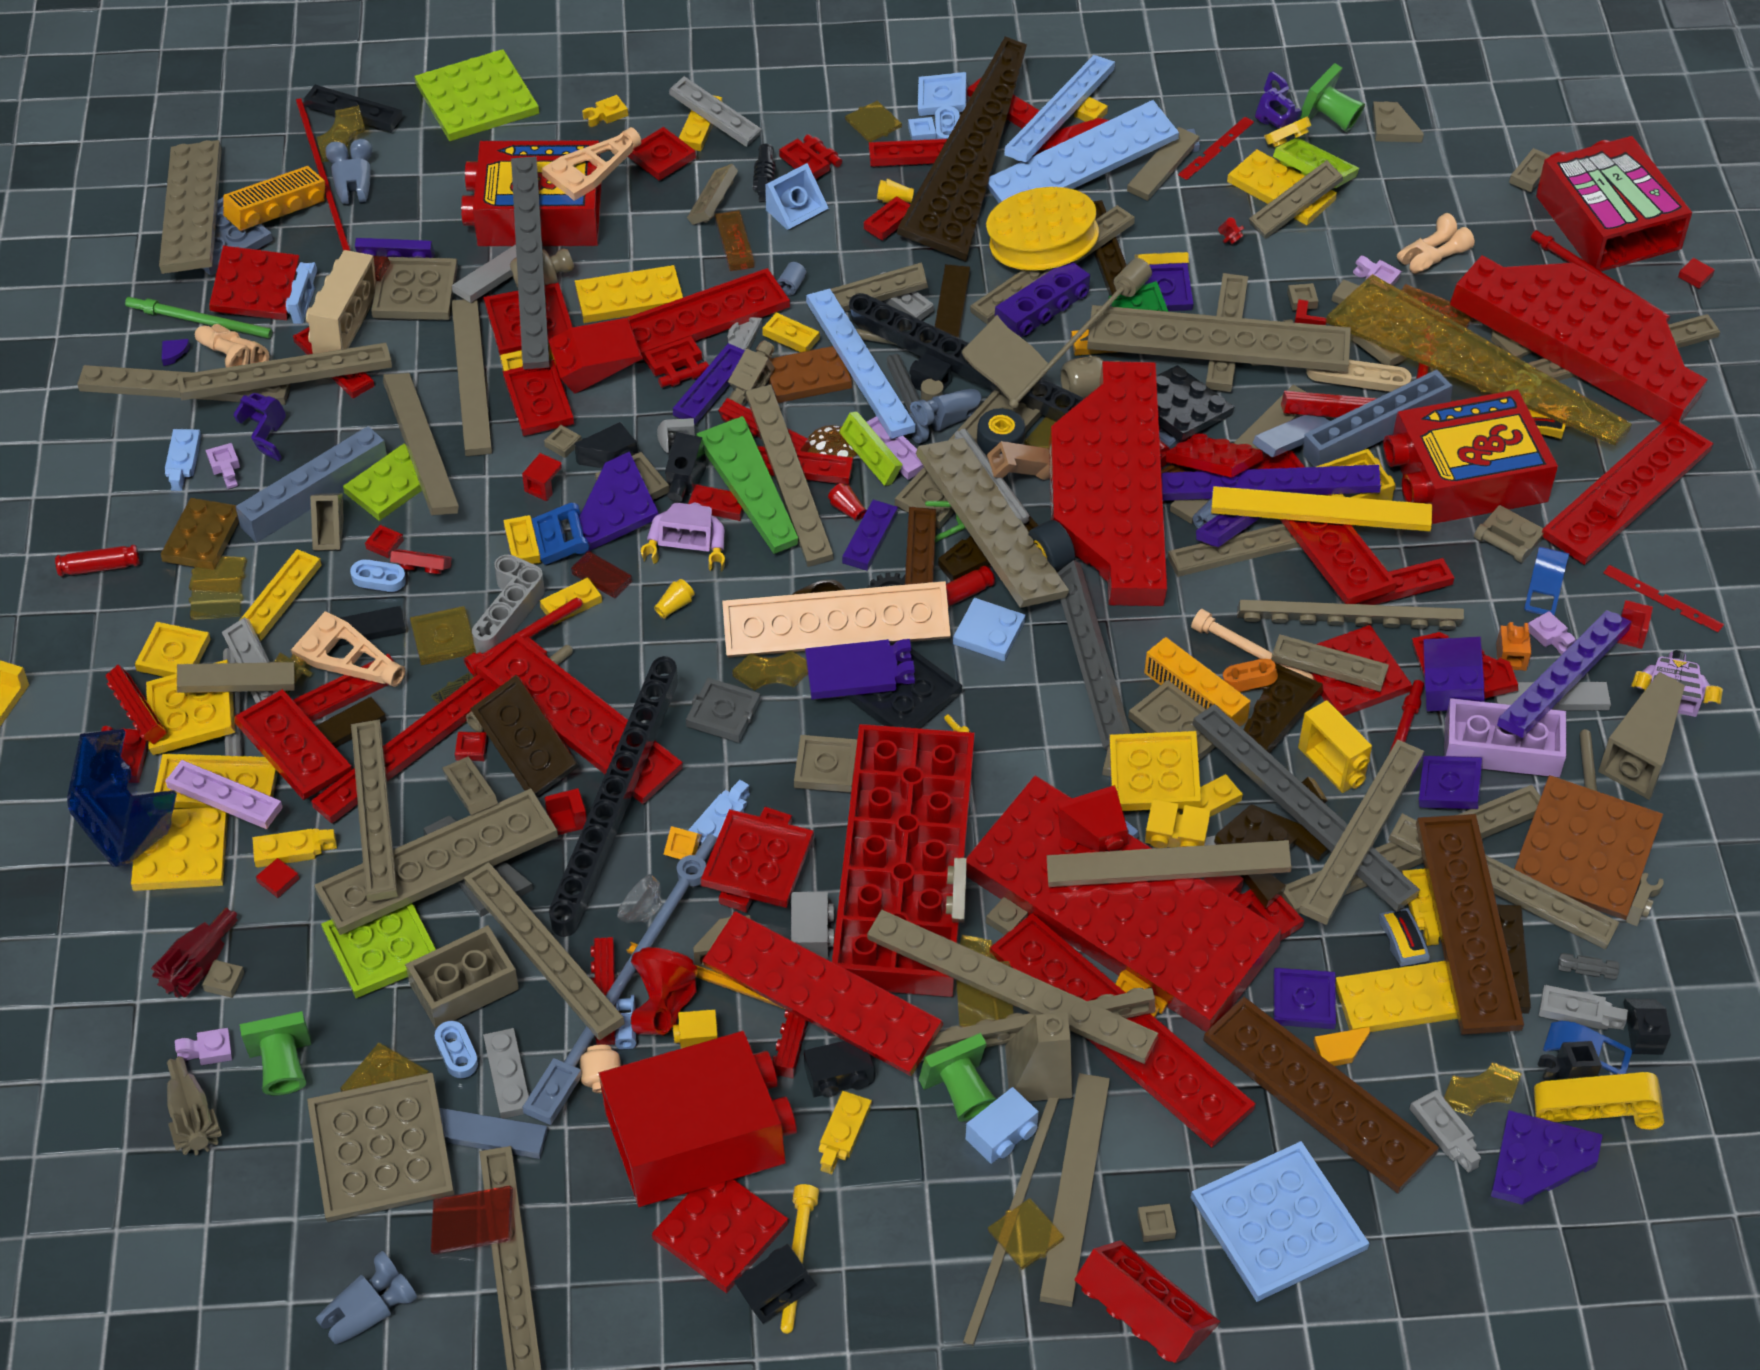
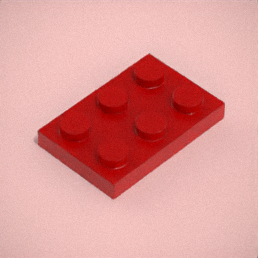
M549 360L550 367L523 369V367L503 371V378L523 436L555 429L560 425L568 426L574 424V417L554 360Z
M1195 434L1192 438L1178 443L1174 448L1166 451V462L1227 477H1234L1263 460V451L1252 448L1249 444L1238 445L1230 443L1227 439L1208 438L1205 434Z

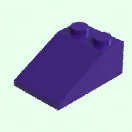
M1481 637L1424 639L1427 711L1447 710L1450 698L1485 702Z

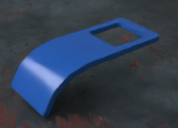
M1539 546L1524 607L1525 611L1540 615L1549 611L1555 615L1569 553ZM1532 592L1553 596L1552 609L1545 610L1530 606Z
M1558 1021L1551 1023L1543 1048L1544 1051L1560 1050L1563 1042L1592 1041L1599 1057L1603 1042H1606L1624 1051L1625 1054L1620 1070L1600 1061L1602 1068L1616 1075L1626 1074L1632 1055L1631 1048L1575 1022Z

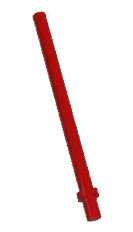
M1535 230L1531 235V239L1541 244V248L1545 251L1550 250L1568 263H1575L1652 305L1556 243L1555 238L1552 236H1546L1538 230ZM1663 312L1668 323L1671 316Z

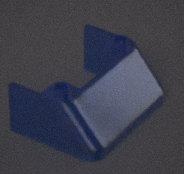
M124 729L80 734L67 796L68 809L71 815L113 867L130 864L167 835L168 830L171 828V817L177 795L175 790L132 795L129 792L127 786L128 781L131 779V768L121 757L126 734Z

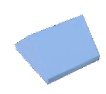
M808 163L765 184L766 211L787 230L829 209Z

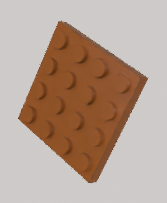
M1549 775L1515 870L1592 909L1626 920L1663 814Z

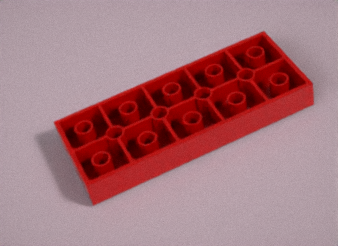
M859 724L832 962L888 992L953 997L954 978L868 940L867 933L882 909L957 943L959 923L952 922V914H946L947 896H953V884H947L948 866H954V858H965L975 733Z
M1035 775L967 856L966 877L1001 900L1003 897L1007 898L1027 911L1028 916L1033 913L1067 943L1118 976L1123 970L1129 971L1150 985L1153 994L1168 1003L1166 1007L1207 1032L1233 1007L1280 946L1281 929L1200 878L1049 887L1047 855L1092 853L1098 851L1061 836L1057 803L1072 798ZM1128 834V844L1115 851L1152 848Z

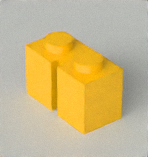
M1152 799L1145 843L1151 844L1155 848L1204 846L1211 810L1184 805L1183 815L1177 814L1179 804Z

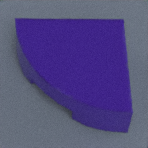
M189 339L162 341L163 366L175 363L176 359L188 353L190 349Z

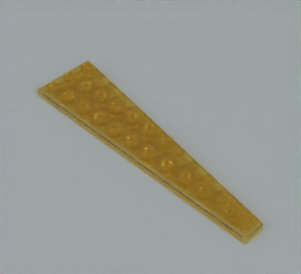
M1373 274L1326 317L1327 324L1351 328L1350 333L1476 386L1482 391L1495 394L1518 389L1528 409L1616 446L1631 429L1632 423Z

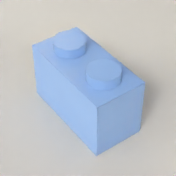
M1012 1087L966 1123L965 1139L992 1164L998 1158L1003 1159L1007 1157L1022 1139L1027 1140L1033 1136L1038 1128L1039 1111Z

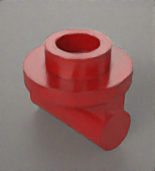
M1232 217L1228 218L1218 228L1219 233L1226 237L1223 240L1224 243L1229 241L1233 244L1244 236L1241 232L1244 229L1243 225L1238 227L1236 220Z

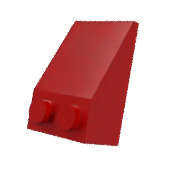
M628 318L572 327L548 339L560 378L574 394L643 359Z

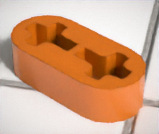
M1267 658L1229 666L1223 672L1224 681L1239 692L1271 685L1278 678L1274 661Z

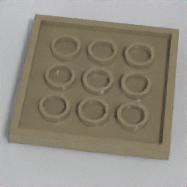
M433 1073L307 1099L323 1207L327 1222L455 1195Z

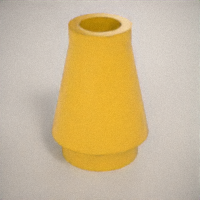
M886 179V181L880 180L877 199L882 200V203H888L897 196L905 202L911 203L914 189Z
M684 580L673 581L659 602L654 606V609L659 616L665 619L673 612L692 602L691 598L695 593Z

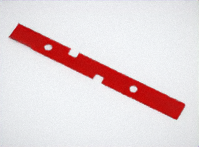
M1247 117L1242 118L1203 152L1205 154L1204 157L1198 156L1178 176L1185 180L1189 179L1222 151L1219 149L1221 146L1227 147L1251 126L1254 121Z
M1611 565L1603 572L1605 575L1674 611L1676 608L1682 610L1680 614L1716 632H1719L1724 626L1723 623L1667 594L1664 596L1659 595V590Z

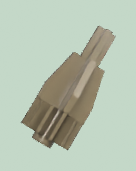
M178 1056L175 1060L169 1059L167 1065L171 1079L167 1083V1106L173 1122L168 1125L175 1149L177 1151L182 1149L183 1155H187L191 1149H193L195 1155H198V1150L203 1148L208 1152L210 1151L208 1143L217 1145V1137L222 1136L215 1110H209L205 1093L194 1075L188 1073L184 1058Z

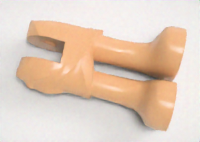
M1445 213L1437 219V231L1424 239L1419 238L1414 243L1403 248L1397 254V259L1404 265L1410 263L1409 269L1413 274L1423 272L1433 264L1439 263L1442 258L1456 253H1463L1473 248L1475 240L1472 232L1466 227H1461L1457 230L1455 218L1451 214Z
M214 324L212 327L201 326L195 331V339L199 343L213 351H220L227 355L225 367L269 361V352L264 346L255 341L240 338L237 332L230 331L220 324Z

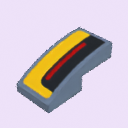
M1408 908L1379 914V924L1390 939V951L1401 967L1429 961L1430 956L1426 944Z

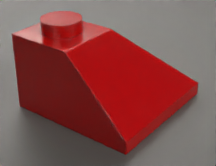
M1115 785L1057 803L1059 827L1062 837L1098 852L1106 850L1115 851L1128 844V829Z

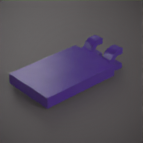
M910 638L899 640L892 646H890L889 639L805 648L811 699L895 691L897 683H915V669L910 653Z

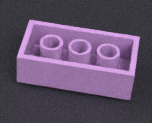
M1450 698L1445 717L1444 756L1482 757L1483 769L1560 777L1566 759V711L1550 710L1521 738L1497 726L1499 716L1511 705Z

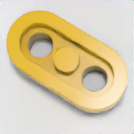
M1307 116L1264 135L1268 145L1272 143L1276 147L1287 142L1286 137L1294 134L1295 138L1308 133L1307 127L1311 126V122Z

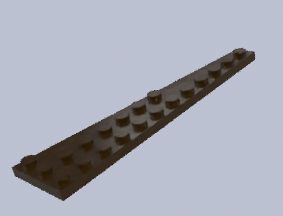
M1006 36L1004 37L898 226V235L966 261L1027 44Z

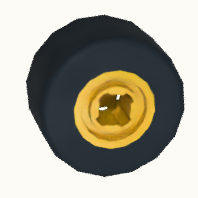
M999 408L985 412L980 417L977 425L978 446L987 455L1001 441L1024 445L1026 429L1024 420L1018 413L1009 409Z
M1049 520L1031 529L1028 533L1032 537L1033 543H1037L1036 547L1042 550L1043 556L1046 557L1056 572L1075 560V550L1071 538L1065 528L1056 520Z

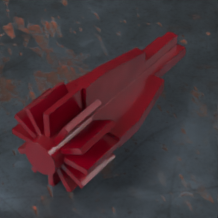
M224 908L210 925L206 922L201 923L179 937L151 968L155 971L152 977L159 979L157 985L162 986L167 994L173 991L176 998L180 995L184 998L187 997L208 974L214 960L218 958L225 945L221 938L238 921L236 918L237 913L234 910L230 911L228 908Z

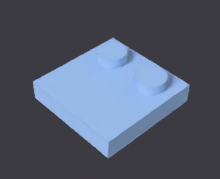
M966 72L919 77V116L935 115L936 110L942 106H952L959 112H963L967 105Z
M974 598L953 636V644L1005 661L1025 623L1026 615Z

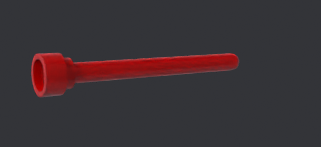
M580 598L572 599L517 632V634L524 639L526 637L531 638L579 609L583 605ZM509 638L484 653L479 652L476 654L473 652L466 656L464 663L469 672L475 677L477 675L476 666Z

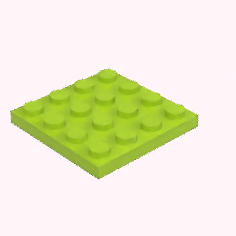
M504 49L414 76L415 84L449 141L539 114L538 104Z

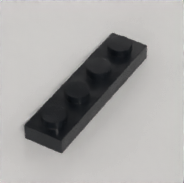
M316 84L304 98L305 107L389 132L393 131L402 118V110Z

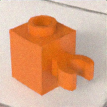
M1509 622L1507 626H1500L1496 641L1497 660L1502 658L1509 661L1513 670L1526 671L1531 656L1528 623H1524V627L1514 626L1513 622Z

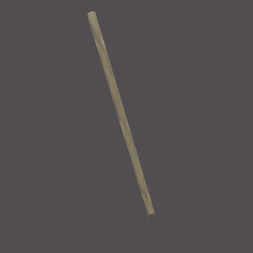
M1059 1097L1048 1098L963 1344H972L973 1347L1054 1117Z

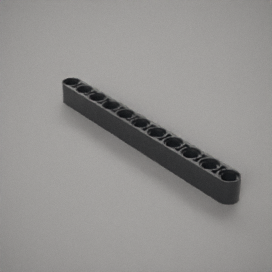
M857 293L850 298L851 319L857 326L919 356L927 353L952 365L951 371L992 391H999L1000 395L1006 397L997 385L968 364L969 362L962 354V350L969 344L968 342L867 294ZM1041 378L1018 403H1024L1026 407L1032 410H1040V414L1057 422L1085 398ZM1044 394L1045 396L1037 397L1036 395ZM1060 405H1067L1068 407H1066V408H1060V407H1058V406H1060Z
M658 657L651 664L550 905L549 916L552 931L560 937L571 936L579 926L677 688V665L670 657ZM643 720H649L647 723H641ZM632 744H640L637 747L631 746ZM622 768H630V769L627 770V771H621V770H620V769H622ZM612 792H620L618 795H611ZM603 816H609V817H610L609 819H606V820H601V819H599V818H601V817H603ZM595 840L600 841V843L595 845L589 844ZM584 865L590 866V868L585 870L579 869ZM574 890L580 891V893L576 895L568 894L569 892ZM561 916H569L567 920H558Z

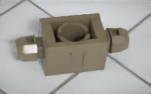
M765 340L755 349L757 352L746 348L728 380V383L734 389L729 399L743 406L747 401L746 391L765 386L775 369L769 360L774 352V346Z

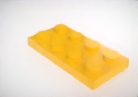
M1256 149L1228 174L1227 182L1269 204L1305 176ZM1333 190L1328 191L1295 216L1294 219L1308 226L1336 200L1337 192Z
M674 265L575 281V289L584 323L632 316L683 298Z
M162 754L152 802L154 808L192 809L212 807L167 788L165 781L181 760L270 797L274 795L278 771L265 757Z
M1445 961L1342 976L1335 979V988L1349 1030L1369 1027L1370 1032L1458 1019Z

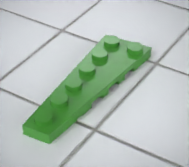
M741 416L696 433V436L703 438L706 456L773 554L798 545V536L744 417Z

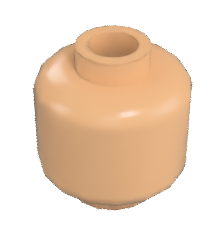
M609 1045L588 1047L587 1052L582 1054L580 1058L581 1082L585 1086L592 1088L594 1093H602L598 1072L621 1066L620 1055L612 1050V1047Z

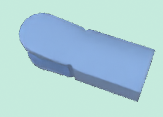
M631 995V998H618L615 1003V1008L618 1011L631 1010L630 1013H620L624 1017L625 1024L615 1030V1045L619 1049H633L636 1046V1033L631 1027V1015L636 1009L635 995Z

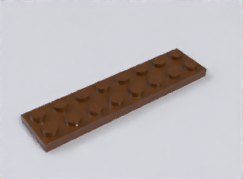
M1476 814L1419 817L1416 821V828L1461 1035L1522 1031L1524 1021Z
M1243 997L1204 1034V1042L1396 1193H1399L1437 1154L1439 1147L1247 998Z

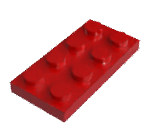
M283 689L234 716L235 724L302 800L331 785L351 771V765Z

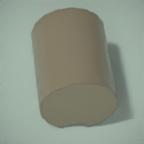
M931 378L923 381L921 384V400H932L935 396L943 395V384L941 381H933Z

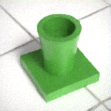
M1334 63L1309 89L1301 109L1300 119L1308 116L1309 120H1311L1320 111L1347 133L1361 116L1365 103L1355 100L1335 89L1342 67Z
M302 1011L239 1024L249 1058L262 1056L263 1093L267 1095H285L305 1087L306 1080L300 1067L296 1048L310 1046L311 1040Z
M981 1033L926 1056L919 1076V1082L924 1090L944 1082L960 1122L973 1119L997 1100L975 1069L980 1065L986 1046V1041Z

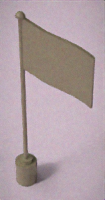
M1132 259L1114 278V285L1117 291L1049 363L1029 343L1010 330L998 315L962 350V354L974 369L997 385L1010 400V407L1017 408L1019 406L1018 402L1120 294L1131 297L1152 276L1151 267L1143 259Z

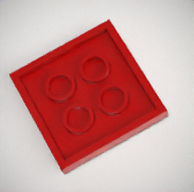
M223 246L209 303L210 311L287 321L286 300L290 298L292 282L296 280V269L300 262L299 255Z
M559 283L545 285L548 339L573 327ZM519 291L484 297L485 308L499 355L521 351Z
M1371 625L1317 644L1389 664L1381 692L1309 672L1315 681L1323 684V692L1320 695L1324 701L1328 700L1342 716L1411 691V682Z
M729 809L701 877V886L787 908L814 838V830Z
M732 1179L689 1192L652 1232V1239L727 1294L735 1285L734 1281L741 1277L788 1226V1218Z

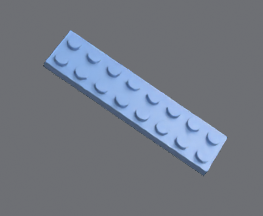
M1151 100L1031 157L1027 162L1022 161L990 176L987 188L998 203L1017 193L1035 188L1064 187L1074 189L1179 139V132L1154 100Z

